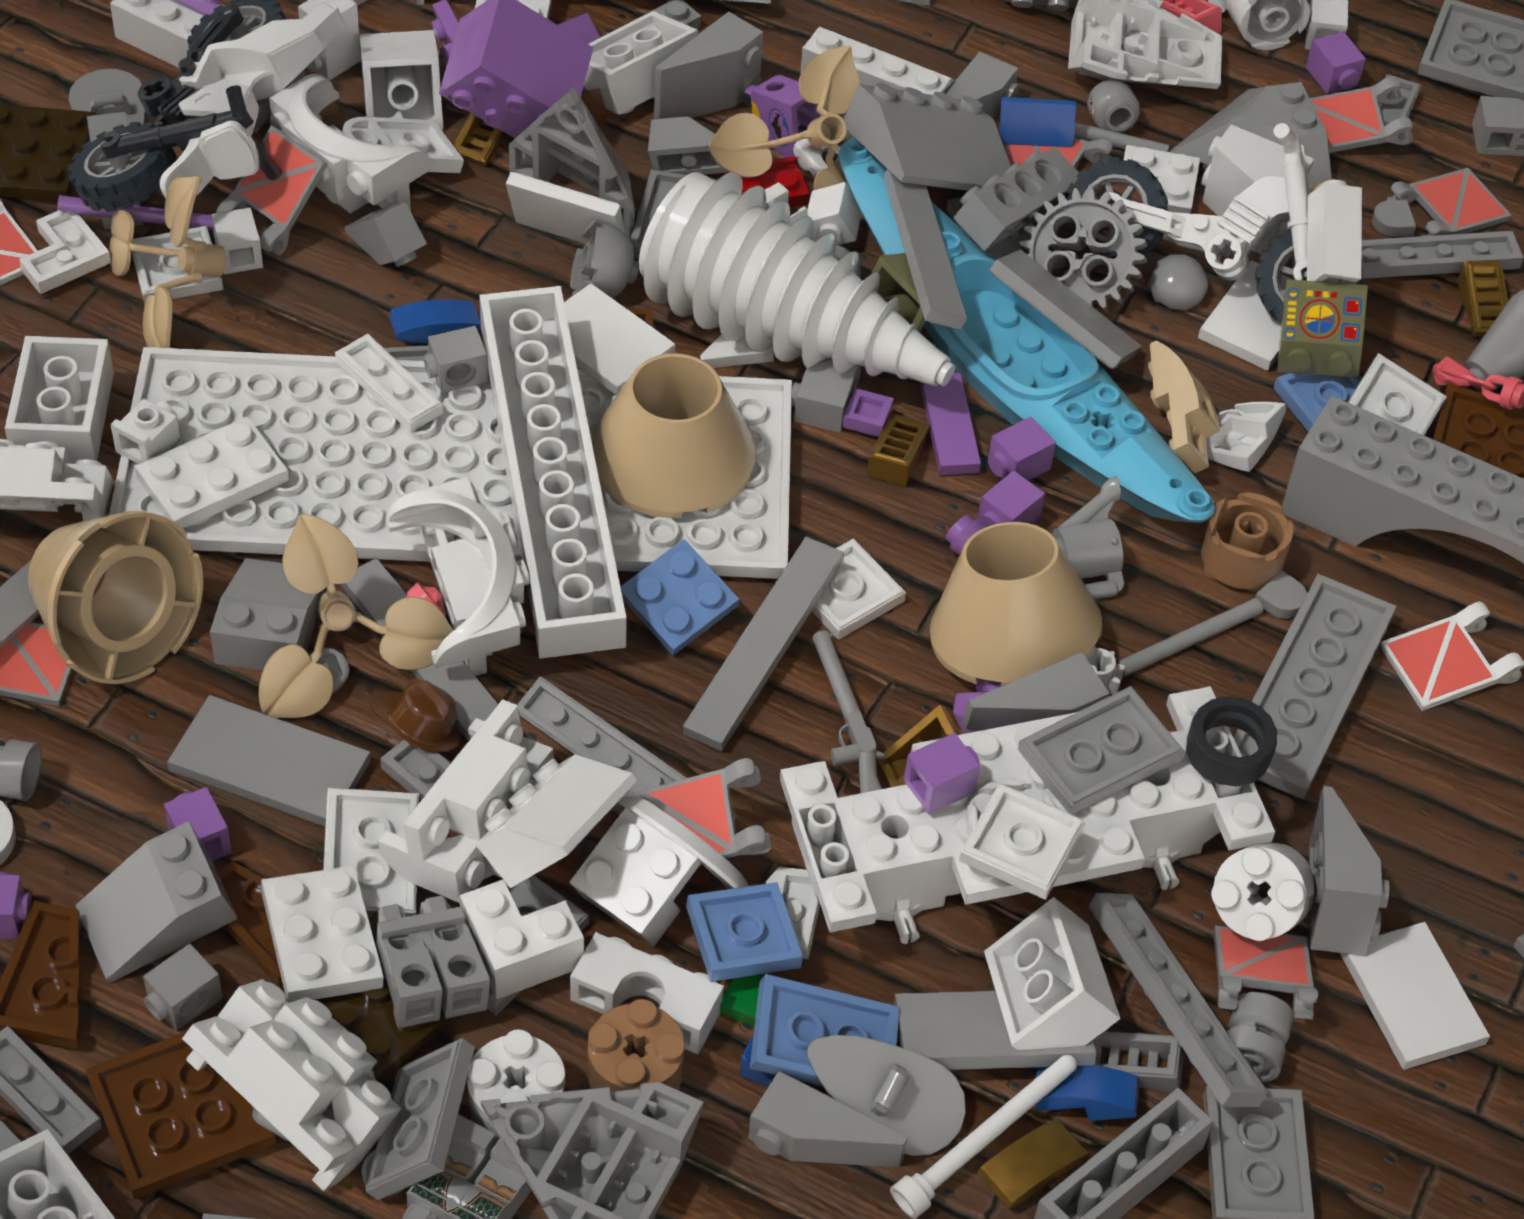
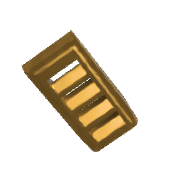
M470 113L453 146L462 158L486 166L508 134L498 128L487 125L481 118ZM484 125L493 128L494 130L493 132H491L483 128H480V126ZM476 134L487 138L488 141L484 142L473 138V136ZM470 144L483 149V151L480 153L466 148V146Z
M1498 260L1465 261L1457 283L1473 337H1484L1495 320H1481V317H1498L1508 303L1504 273Z
M891 413L869 457L867 476L906 487L928 434L930 424ZM893 435H894V436L901 437V438H905V439H908V440H912V442H911V441L904 440V439H900V438H897V437H893Z

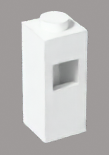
M1342 180L1325 181L1308 195L1307 281L1355 284L1361 280L1362 188L1347 186V183Z

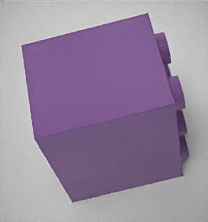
M487 0L460 19L439 94L452 101L456 107L469 111L481 118L487 125L498 128L515 139L573 87L581 98L594 47L517 0Z

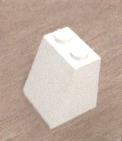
M434 30L359 34L366 117L434 120L440 129H443L441 95L439 94V57Z
M1231 124L1222 137L1216 136L1210 146L1208 157L1212 158V162L1207 167L1201 184L1206 186L1202 202L1217 216H1222L1234 200V197L1241 194L1258 179L1265 176L1285 178L1283 167L1286 164L1284 146ZM1305 155L1307 175L1310 177L1314 158ZM1290 218L1280 220L1270 230L1269 235L1264 239L1265 241L1257 251L1260 255L1263 250L1266 251L1270 246L1269 242L1274 237H1280L1285 234Z

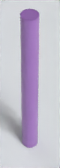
M59 195L57 211L112 218L115 212H106L103 208L100 211L92 210L90 206L84 205L81 198ZM133 205L126 209L122 207L116 208V210L128 211L134 221L166 225L165 209ZM191 214L189 228L207 226L208 230L214 231L212 215Z

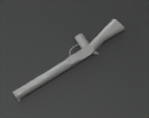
M824 630L818 631L813 635V641L845 718V725L839 730L841 747L830 750L832 763L834 766L859 761L860 793L881 790L883 788L877 777L876 759H885V754L876 750V742L870 727L866 726L831 640L833 633H828ZM843 732H848L852 745L845 746L841 736Z

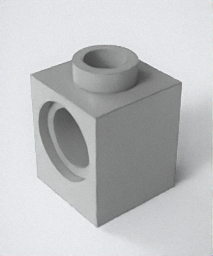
M476 326L428 336L429 354L423 355L424 365L428 378L435 377L441 393L488 382L487 353Z
M190 943L143 976L147 996L143 1000L147 1009L158 1021H162L165 1018L176 1031H179L223 999L219 974Z

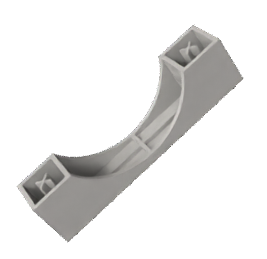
M1331 395L1298 449L1282 503L1284 508L1283 515L1353 546H1357L1372 536L1393 530L1430 529L1455 533L1491 545L1524 564L1523 478Z

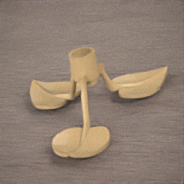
M841 46L827 50L814 57L803 68L799 78L800 95L804 101L810 104H817V113L821 115V117L813 120L808 125L807 130L768 141L769 130L762 119L750 113L736 114L723 122L709 143V150L715 161L728 172H737L741 177H756L765 173L772 165V155L769 148L808 139L811 145L818 149L828 148L825 160L828 168H824L817 173L814 179V190L843 182L847 183L839 158L837 157L835 161L833 158L835 152L839 150L837 143L844 139L847 131L845 121L839 115L847 112L860 84L851 47ZM861 213V218H860V219L865 220V218L863 217V215H862V213Z
M202 177L175 178L171 181L167 190L165 223L171 229L170 238L173 245L181 247L180 250L132 243L134 220L131 214L126 210L118 209L112 216L111 233L113 236L110 239L109 253L111 258L110 267L115 275L124 276L128 272L131 262V251L178 257L179 269L186 271L188 276L157 285L154 295L147 297L143 312V335L148 347L170 348L172 298L168 290L191 282L201 283L202 276L221 277L225 270L226 254L222 245L206 244L205 241H196L187 237L190 218L197 191L203 179Z
M300 514L284 549L282 558L283 571L288 582L303 593L316 594L327 587L326 593L319 598L317 603V612L322 623L318 627L319 634L311 657L301 646L289 644L278 649L268 659L259 683L258 696L262 713L274 718H300L320 711L327 704L333 692V678L330 670L323 664L317 663V661L322 656L329 630L343 631L356 621L377 633L384 634L379 645L381 657L390 665L404 670L420 669L433 664L431 651L437 650L441 642L454 630L438 607L420 597H405L392 604L385 615L386 626L372 621L360 612H356L349 597L345 593L337 591L334 585L347 583L356 575L358 568L356 549L349 538L333 524L316 516Z

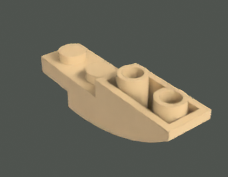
M1156 340L1150 343L1151 361L1148 363L1150 374L1153 377V389L1150 391L1151 398L1159 411L1164 410L1167 413L1169 424L1172 427V439L1169 441L1170 448L1195 474L1209 467L1206 438L1220 432L1218 416L1213 401L1197 377L1177 354Z

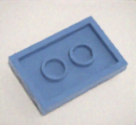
M765 974L759 983L750 1069L774 1075L780 1071L796 1080L823 1086L815 1075L807 1057L809 1043L819 1037L845 1035L860 1036L896 1046L900 1007Z

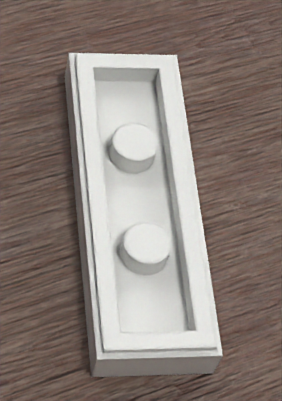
M369 334L335 352L336 362L410 433L443 414V403Z

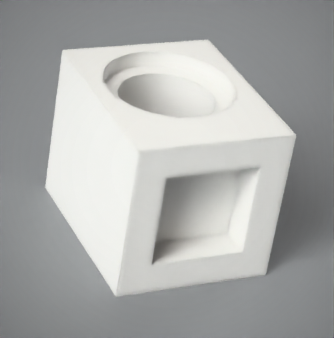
M1311 0L1310 17L1305 27V49L1310 50L1312 40L1343 31L1346 34L1348 27V0Z

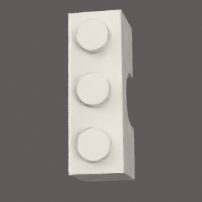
M595 932L570 976V1000L602 1014L620 1006L622 1002L633 996H647L659 1003V1009L668 1013L679 1025L684 1036L685 1049L699 1054L720 1015V1004L723 1001L724 985L716 981L710 982L707 974L700 972L692 973L674 965L664 956L649 955L631 947L628 942L621 938H609Z

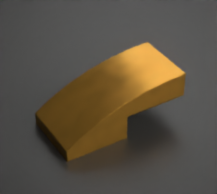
M1056 1118L1003 1149L983 1164L977 1173L1009 1209L1040 1194L1048 1181L1080 1166L1088 1152Z

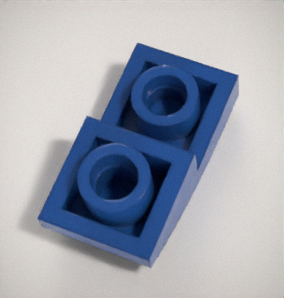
M442 299L415 302L393 308L389 314L396 338L411 344H429L428 336L437 335L439 332L446 333L476 326L479 333L481 328V322L474 303L467 300Z
M1097 1065L1077 1066L1071 1075L1036 1103L1038 1111L1085 1107L1089 1121L1132 1118L1137 1116L1140 1082L1138 1076L1121 1070ZM1037 1067L1036 1078L1049 1067Z

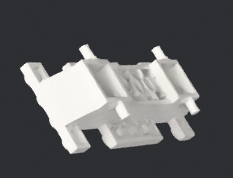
M1211 686L1169 694L1166 706L1177 729L1176 732H1171L1170 734L1185 750L1182 760L1073 814L1085 820L1084 828L1053 887L1142 869V867H1152L1160 882L1161 889L1167 890L1168 886L1172 889L1179 884V879L1171 863L1181 857L1200 854L1203 844L1220 832L1229 851L1272 842L1275 830L1254 783L1236 787L1217 784L1204 778L1192 766L1186 753L1187 735L1194 715L1199 707L1211 699H1216ZM1075 713L957 735L965 746H970L976 752L979 758L981 768L976 791L931 814L926 812L907 784L837 798L825 761L781 769L780 782L792 816L791 823L816 899L820 901L829 932L874 924L876 920L895 921L901 943L908 944L909 939L912 943L920 937L913 916L922 910L944 906L946 896L961 893L964 903L967 905L1027 892L959 861L960 853L969 838L966 833L967 808L971 799L973 800L978 795V790L986 784L1001 779H1015L1031 783V788L1039 791L1041 794L1043 790L1052 798L1058 809L1067 812L1018 751V746L1021 739ZM1229 726L1215 727L1206 731L1205 737L1207 741L1217 751L1229 756L1242 757ZM939 739L912 744L911 752Z

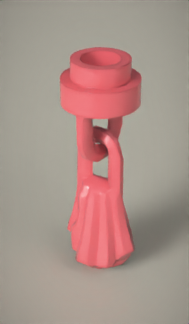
M1446 356L1433 366L1432 372L1437 385L1477 386L1482 389V394L1488 400L1499 403L1500 407L1513 410L1515 407L1521 409L1524 406V384L1522 379L1512 376L1507 378L1501 375H1490L1485 380L1474 377L1470 370L1449 356ZM1492 383L1504 385L1500 395L1491 392V390H1496L1497 388Z

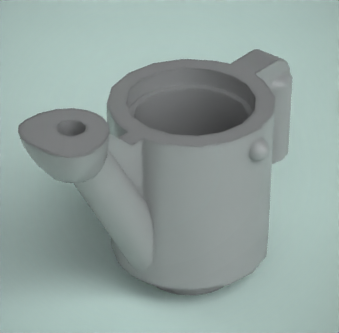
M1116 476L1105 481L1097 496L1052 532V536L1056 539L1081 579L1102 575L1107 578L1106 581L1085 584L1094 600L1116 596L1124 586L1121 571L1123 566L1122 542L1115 522L1108 517L1113 504L1121 498L1120 483Z

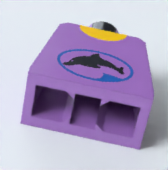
M776 75L759 86L751 85L743 94V103L752 109V114L762 119L769 130L768 141L807 130L808 125L813 120L820 117L816 110L817 104H810L802 99L799 92V81L782 75ZM797 141L774 147L773 149L783 157L794 156V144Z

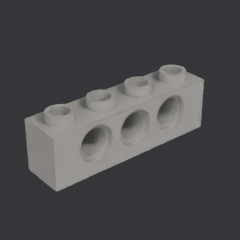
M1056 147L1043 154L1036 151L1024 161L1022 166L1017 162L1002 177L999 174L992 176L981 189L977 185L971 188L961 198L960 202L963 206L953 218L985 252L1022 230L1025 226L1035 222L1036 220L1032 215L1033 212L1045 215L1047 210L1044 206V201L1050 202L1054 207L1059 205L1058 193L1060 192L1067 200L1069 195L1067 193L1068 187L1071 183L1075 184L1078 180L1077 175L1079 172Z

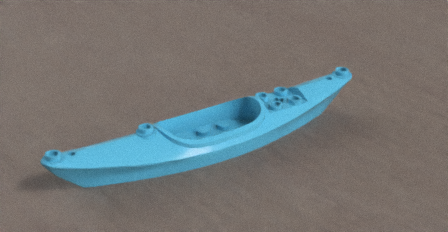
M852 138L840 146L838 153L840 165L848 186L883 254L905 253L883 178L887 168L856 138ZM931 201L967 320L961 330L925 321L923 326L939 349L950 357V363L955 365V369L961 373V376L1012 425L1031 416L1056 442L1054 456L1099 487L1109 478L1116 476L1120 483L1121 500L1152 517L1179 522L1202 523L1207 521L1213 515L1215 509L1210 495H1208L1196 477L1144 415L1097 363L1095 356L992 275L989 269L996 260L988 252H984L964 230Z

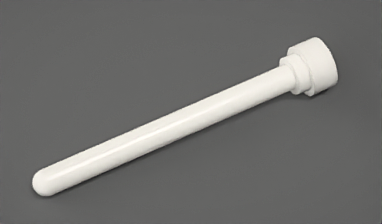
M1071 1055L1060 1057L922 1175L915 1173L912 1177L905 1175L890 1188V1192L899 1207L911 1218H918L931 1207L930 1200L935 1197L934 1190L1071 1075L1077 1068L1076 1059Z

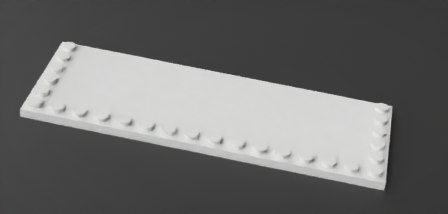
M143 347L131 410L143 399L153 404H156L158 401H164L175 410L180 439L169 450L248 416L288 469L289 481L184 528L183 530L188 534L187 539L193 550L283 555L298 516L300 514H308L326 520L341 530L352 542L358 558L430 562L420 527H410L390 532L386 523L387 511L395 501L408 493L468 477L473 492L481 491L486 509L490 511L498 508L503 524L510 522L516 539V548H512L517 561L522 558L489 370L487 383L441 393L435 377L428 378L424 361L397 360L443 403L442 415L410 433L336 362V357ZM577 369L590 436L592 437L596 424L613 402L616 395L587 373ZM719 376L749 426L756 449L755 465L749 482L740 494L726 505L709 513H706L705 509L684 512L682 513V518H662L643 514L624 506L610 496L600 485L617 571L640 572L681 540L685 539L718 576L772 579L780 577L788 565L792 380ZM121 455L109 515L128 511H147L165 517L136 477L135 465L138 464ZM453 534L454 541L462 539L461 537Z

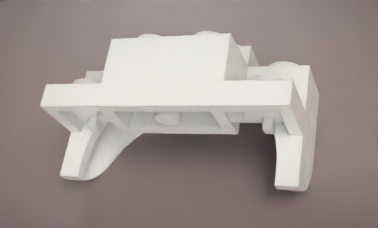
M307 75L269 98L271 125L328 164L316 187L325 193L332 203L339 204L351 214L368 202L385 208L406 201L411 211L409 183L432 169V163L427 154L419 148L410 145L388 146L360 141L342 134V131L334 125L327 126L324 124L319 112L337 100L339 92L334 89L331 81L323 75Z
M0 439V509L58 512V506L74 504V510L82 512L83 521L109 516L113 478L105 465L89 459L78 460L76 464H73L66 448L54 442L41 441L19 445L12 440Z
M468 477L419 489L395 501L386 514L388 529L390 532L410 527H420V532L454 629L441 642L437 650L431 651L435 668L464 660L465 665L474 676L487 673L486 657L491 656L492 652L520 645V628L526 626L524 612L520 603H524V586L530 582L523 559L517 561L515 559L512 548H516V539L510 522L503 524L498 508L490 511L486 509L481 491L473 492ZM453 534L461 537L462 539L454 541Z
M505 700L498 704L486 721L476 718L469 726V735L473 737L404 821L405 837L385 830L377 840L384 859L401 877L460 903L461 894L477 888L483 879L492 875L501 878L475 845L489 831L484 824L503 808L507 807L510 810L513 805L509 799L529 783L534 785L537 781L533 775L542 766L554 759L553 748L523 737L518 705ZM449 829L462 834L446 839Z
M263 979L239 986L218 1016L194 1023L182 1039L193 1049L186 1061L197 1071L203 1069L208 1063L319 1169L312 1181L323 1191H326L346 1177L363 1160L401 1108L391 1099L388 1089L375 1080L372 1068L377 1063V1060L366 1051L365 1043L331 1018L332 1014L325 1005L309 997L288 1003L286 995L279 987ZM331 1102L334 1111V1121L322 1115Z

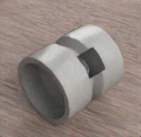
M0 738L1 797L27 801L33 795L42 764V751L38 743L13 738L5 744L4 740Z
M1259 992L1243 993L1238 996L1237 1010L1231 1011L1227 1033L1261 1082L1272 1081L1279 1076L1286 1051L1285 1044L1288 1041L1294 1019L1293 1011L1286 1002L1275 996Z

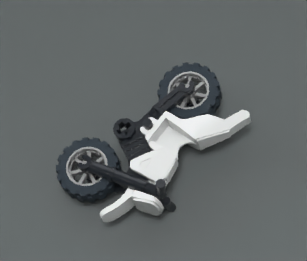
M277 0L229 1V5L224 7L220 5L213 9L214 12L212 14L204 15L200 19L201 23L194 25L191 29L192 35L188 36L187 39L189 50L187 51L186 58L178 63L181 71L173 81L166 77L154 78L143 84L138 90V98L146 113L151 116L160 115L154 123L146 122L144 125H141L140 122H131L126 127L123 124L113 127V131L108 133L104 131L96 136L97 139L93 142L88 141L82 146L83 150L81 153H76L73 156L72 161L74 163L68 167L69 179L84 205L90 206L95 211H100L103 208L106 212L116 211L117 207H122L123 209L132 207L134 202L139 200L143 202L150 198L149 194L154 191L159 192L160 190L166 199L169 184L173 179L179 177H202L197 195L213 176L219 179L245 177L255 174L260 167L269 180H275L280 177L282 170L268 154L265 143H255L251 137L259 112L257 100L271 97L282 91L345 27L338 7L323 2L302 19H287ZM176 146L180 147L183 152L178 159H176L177 156L173 149Z

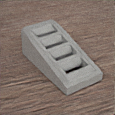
M1105 1031L1093 1039L1096 1049L1095 1065L1121 1070L1138 1076L1139 1088L1172 1093L1177 1088L1181 1090L1185 1051L1175 1036ZM1102 1047L1110 1048L1108 1064H1100ZM1121 1051L1129 1052L1127 1065H1119ZM1140 1055L1148 1056L1147 1067L1139 1066ZM1160 1058L1168 1060L1167 1068H1159Z

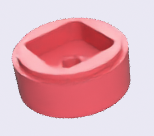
M417 582L407 592V597L426 599L438 607L444 616L447 614L444 609L443 595L435 587H424L421 583Z

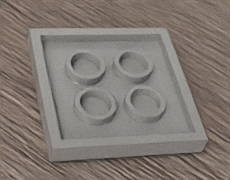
M1444 0L1417 74L1430 77L1433 80L1464 87L1471 91L1495 97L1518 98L1524 101V20L1456 0Z

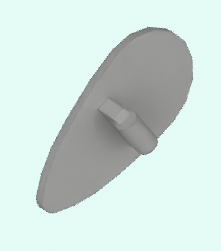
M100 69L89 72L77 79L70 88L69 103L71 110L96 112L97 115L126 111L128 126L131 122H140L141 125H144L146 111L137 95L142 83L131 73L119 69Z
M833 1035L819 1037L809 1043L807 1057L815 1075L827 1093L844 1105L907 1136L906 1154L912 1156L933 1154L948 1146L959 1133L966 1113L964 1092L956 1077L942 1064L914 1051L860 1036Z

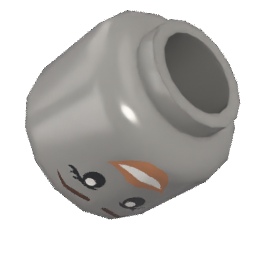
M1109 79L1102 81L1089 93L1087 100L1088 112L1098 128L1124 133L1132 128L1138 120L1140 114L1139 101L1128 84L1121 80Z

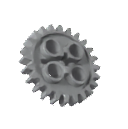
M1074 188L1072 200L1068 201L1060 192L1058 193L1059 205L1054 207L1050 202L1044 201L1047 213L1045 215L1037 212L1032 213L1038 224L1036 227H1024V230L1031 236V240L1020 241V246L1029 251L1027 255L1050 274H1052L1051 270L1055 263L1063 260L1070 262L1069 272L1062 277L1056 278L1093 308L1094 304L1099 303L1106 312L1108 311L1107 299L1112 297L1116 302L1122 303L1119 291L1123 288L1126 291L1133 292L1134 289L1128 280L1130 277L1142 278L1143 276L1135 268V264L1147 262L1144 255L1137 253V250L1147 247L1145 239L1135 237L1144 230L1141 224L1130 225L1136 217L1133 210L1121 214L1125 207L1123 200L1120 199L1112 206L1110 205L1111 195L1109 192H1105L1100 200H1097L1096 192L1093 188L1089 189L1086 198H1082L1078 189ZM1070 222L1076 224V231L1072 237L1068 239L1058 237V230L1063 224ZM1104 227L1115 229V235L1111 241L1107 243L1096 241V235L1100 229ZM1087 244L1093 253L1115 252L1117 257L1111 259L1093 253H1085L1083 259L1080 260L1073 251L1051 252L1049 247L1055 245L1065 249L1081 251L1083 245ZM1098 265L1109 267L1108 276L1100 282L1090 280V273L1094 267Z

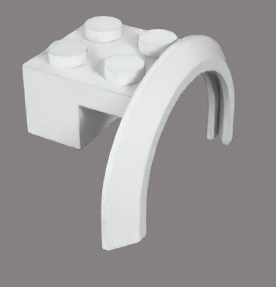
M626 792L611 808L619 817L569 882L583 898L652 947L655 946L681 911L673 900L700 864L714 874L727 889L749 886L742 874L704 840L652 803L630 792Z

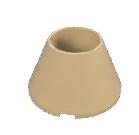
M663 354L652 357L639 365L600 418L591 437L600 485L610 496L624 506L650 516L682 518V513L701 509H705L706 513L714 511L726 505L740 494L749 482L755 465L756 449L752 432L720 377L706 362L685 354Z
M128 511L60 527L50 533L40 543L29 566V590L58 654L74 671L99 683L122 684L132 682L156 671L153 666L161 661L169 652L175 654L187 639L201 606L203 570L199 554L194 553L187 539L188 534L178 524L156 513ZM105 573L104 580L99 590L93 596L97 583L99 582L102 575Z
M1023 522L994 524L979 530L967 540L930 624V639L933 651L945 668L956 676L974 684H977L979 678L987 681L1001 682V686L1081 652L1089 661L1094 655L1093 648L1099 637L1102 638L1103 632L1102 616L1097 603L1056 539L1045 529Z

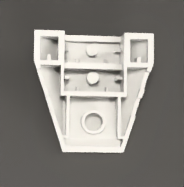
M1078 0L1071 23L1068 69L1076 71L1081 75L1091 76L1104 81L1116 79L1131 83L1218 89L1221 84L1222 36L1183 13L1178 18L1161 8L1160 6L1163 3L1161 0Z

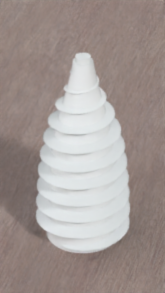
M693 172L675 184L657 208L645 233L639 255V270L642 277H644L646 295L652 302L656 304L668 302L671 311L677 316L687 317L694 315L697 325L703 329L719 327L723 337L729 341H737L745 336L746 342L752 351L763 352L773 346L776 358L782 362L793 361L802 356L806 368H810L832 358L833 367L838 374H842L853 366L859 365L864 366L866 372L871 376L878 375L884 371L896 374L901 379L910 378L931 386L939 384L944 387L951 380L955 371V365L950 363V357L937 349L936 345L930 343L915 329L916 323L910 325L896 311L898 307L897 297L886 302L877 293L880 284L879 273H873L862 281L857 275L859 255L856 251L848 253L838 261L834 257L837 246L834 233H827L816 242L812 241L814 231L812 218L809 216L801 217L790 226L789 204L786 201H778L766 209L767 198L763 187H751L742 194V178L737 172H729L717 181L700 172Z

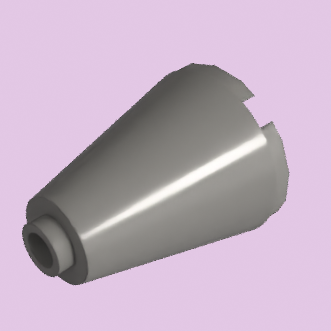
M1524 290L1519 291L1510 298L1464 363V367L1470 370L1474 377L1485 380L1490 375H1501L1507 378L1512 376L1518 379L1524 376ZM1492 383L1497 387L1496 390L1504 386L1501 384ZM1470 386L1475 391H1482L1480 387Z

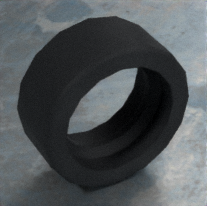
M1230 696L1211 699L1199 707L1191 721L1187 735L1186 753L1192 766L1204 778L1227 786L1236 787L1251 784L1262 777L1271 764L1277 746V728L1272 717L1263 708L1247 699ZM1220 726L1236 727L1248 733L1256 741L1258 750L1248 756H1229L1217 751L1207 741L1205 733L1211 728Z

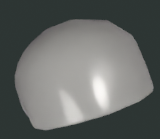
M1170 254L1156 263L1148 277L1146 287H1150L1154 302H1160L1171 310H1188L1202 301L1208 290V281L1204 269L1194 258L1184 254Z

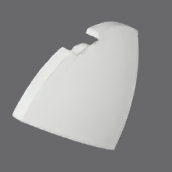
M1285 403L1235 404V409L1219 412L1217 416L1220 432L1206 438L1208 459L1235 469L1250 472L1272 442L1286 412Z

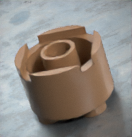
M1240 493L1237 495V499L1225 502L1226 498H1224L1215 505L1214 513L1209 518L1201 549L1204 563L1203 570L1211 579L1219 580L1231 587L1247 589L1250 592L1257 593L1283 570L1292 541L1294 526L1291 519L1288 522L1287 518L1282 514L1284 508L1278 502L1256 493Z
M646 999L635 1000L631 1004L618 1006L603 1014L588 1033V1079L590 1089L610 1087V1092L640 1089V1084L661 1082L679 1091L684 1070L685 1041L677 1022L668 1013L657 1008L654 1003Z

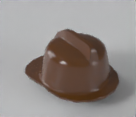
M415 680L410 682L403 692L382 691L374 694L369 700L370 709L380 719L391 726L409 744L421 750L432 753H447L454 750L460 742L459 731L455 726L457 719V704L455 700L445 690L433 685L429 681Z

